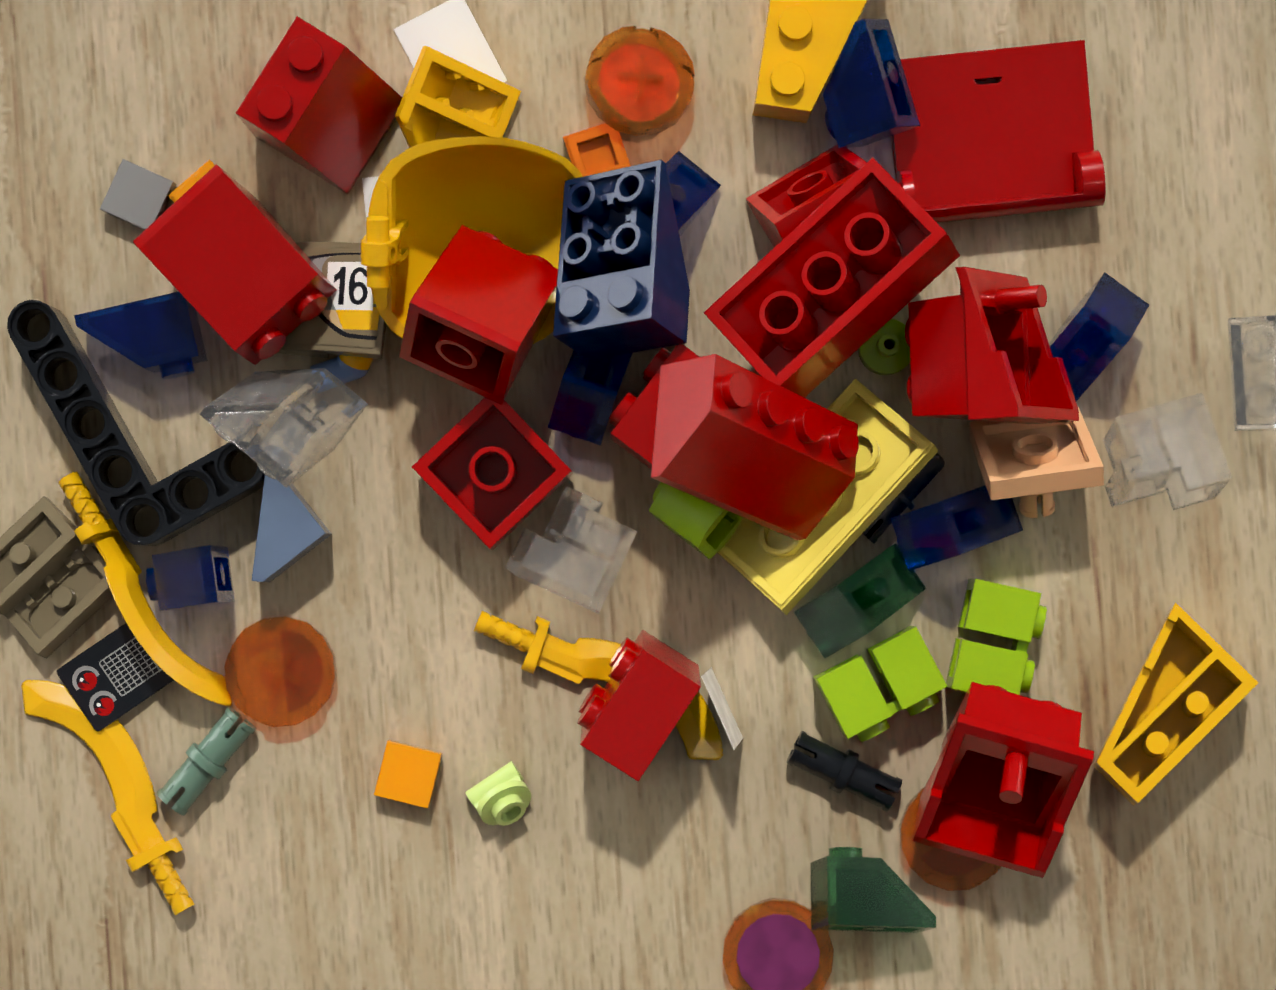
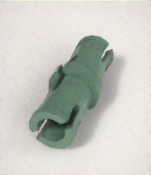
M231 707L226 708L225 713L199 745L193 743L186 751L188 755L187 760L173 774L164 787L158 790V797L167 805L181 787L185 788V792L171 808L183 816L186 815L190 806L200 796L213 778L220 779L227 771V768L224 766L225 763L239 749L249 735L253 734L256 730L255 726L245 718L234 733L229 735L227 733L228 730L241 716L235 709Z

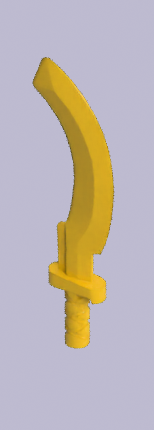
M76 471L63 477L58 484L67 499H70L71 505L74 507L75 512L79 514L78 517L83 523L74 530V533L82 545L94 543L104 559L106 566L103 569L110 591L137 641L151 659L178 684L208 701L231 706L232 699L225 676L206 668L190 658L171 640L159 624L139 583L138 575L142 573V570L121 539L113 520H107L104 514L100 512L99 506L96 504L95 499L91 497V493L83 483L79 473Z
M485 611L481 612L474 631L483 633L484 636L491 639L499 640L498 642L505 645L514 646L515 649L524 653L527 652L521 667L522 670L534 674L536 666H539L576 684H580L584 678L606 682L610 680L608 675L612 667L609 666V663L621 645L620 643L595 638H579L575 644H571L547 634L550 621L539 616L535 620L538 629L533 634L534 632L525 628L521 629L518 625L511 622H505L494 615L490 616ZM697 692L676 724V728L684 742L689 759L719 760L723 756L719 729L704 698Z
M25 680L21 685L25 714L58 723L74 732L94 752L100 762L116 805V811L111 814V818L133 854V857L125 860L130 870L135 872L147 864L149 865L148 867L152 875L157 879L156 882L161 891H163V894H165L164 896L171 906L174 915L195 905L191 897H189L184 884L182 885V882H180L181 879L172 867L173 864L168 855H166L170 851L179 853L183 850V847L177 837L165 842L153 821L152 814L157 811L153 785L136 744L120 721L117 719L102 730L96 731L65 685L51 681Z

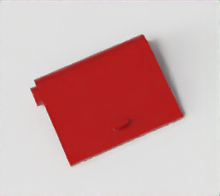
M1085 40L885 61L896 179L903 189L937 223L1104 205L1106 195L1105 171L1100 152L1098 150L1094 151Z

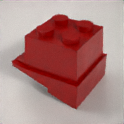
M956 267L960 280V295L908 302L909 318L905 325V338L910 348L911 375L907 381V394L912 404V416L1018 424L1079 421V409L1063 359L1053 357L1038 308L1045 307L1047 302V292L1043 285L1030 286L1027 277L970 267Z
M971 682L943 739L939 759L920 796L912 841L1043 878L1062 838L1065 823L1094 758V751L1079 747L1082 713L1063 708L1052 701H1039L1010 693L999 686Z

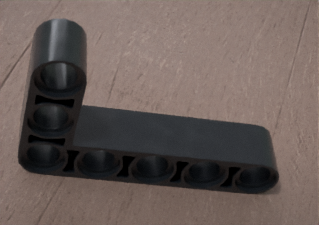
M27 300L19 303L12 309L7 323L10 338L115 526L126 541L134 545L144 546L163 544L264 486L266 469L272 470L273 468L271 457L263 447L246 440L229 442L158 482L62 312L39 300ZM45 313L50 321V330L42 340L32 342L27 333L28 323L35 315ZM72 361L77 369V379L73 386L61 391L55 385L54 373L59 365ZM99 409L105 420L104 429L96 438L87 439L81 430V420L87 412ZM250 451L256 457L258 463L257 471L251 479L240 482L232 474L231 463L238 453ZM124 457L131 465L132 476L126 485L116 488L109 482L107 476L108 468L115 459ZM200 478L207 484L208 498L200 508L191 509L184 502L183 489L190 480ZM150 505L158 512L159 526L152 535L144 537L136 530L134 524L135 516L142 507Z

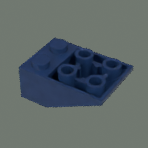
M657 160L566 180L564 185L553 336L588 360L687 343L690 289L666 163L663 160Z

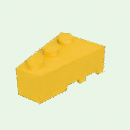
M769 0L752 115L807 123L868 0Z
M1175 603L1170 609L1093 766L1133 806L1138 804L1259 682Z

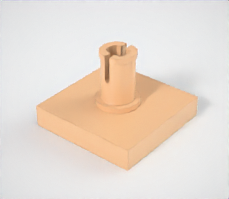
M1080 409L1079 421L1044 424L990 421L969 422L970 442L990 499L999 500L1020 497L1019 511L1025 517L1038 518L1037 502L1041 504L1043 517L1053 514L1055 511L1053 492L1104 485V466Z

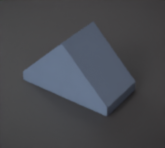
M266 469L251 580L257 582L273 581L332 535L286 474L277 470Z

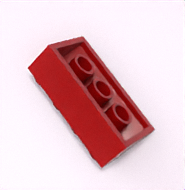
M872 157L703 313L763 378L805 398L903 309L908 302L914 299L960 257V254L948 233Z
M717 354L661 365L651 478L792 539L803 540L809 536L855 478L856 454L859 449L858 424Z

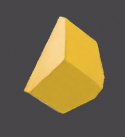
M423 46L395 117L409 148L432 140L454 137H503L521 91L439 51Z

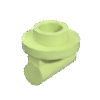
M512 761L465 792L482 821L488 825L505 826L518 821L524 815L531 801V792L523 782L524 779Z

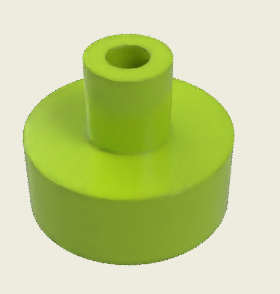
M895 319L889 320L858 349L860 360L868 370L878 375H892L898 373L910 363V348L905 338V324ZM884 342L891 343L892 349H886Z

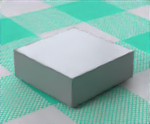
M122 159L100 210L145 230L164 213L170 200L168 195L174 191L176 184L167 178Z

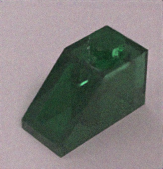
M894 543L824 589L795 610L794 613L823 657L827 658L871 632L923 592L926 587L897 543Z
M835 847L829 848V856L811 862V930L919 933L936 928V916L882 858L862 857V848Z

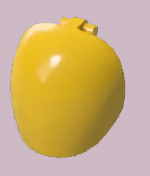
M472 136L432 140L412 146L390 160L379 175L373 189L368 217H366V235L361 239V264L367 266V287L371 288L374 302L379 311L378 313L389 329L403 339L409 303L461 225L474 231H484L493 234L503 244L526 255L540 256L549 261L554 268L558 269L564 185L566 180L583 177L581 172L567 158L527 142L504 137ZM555 303L533 344L553 332Z

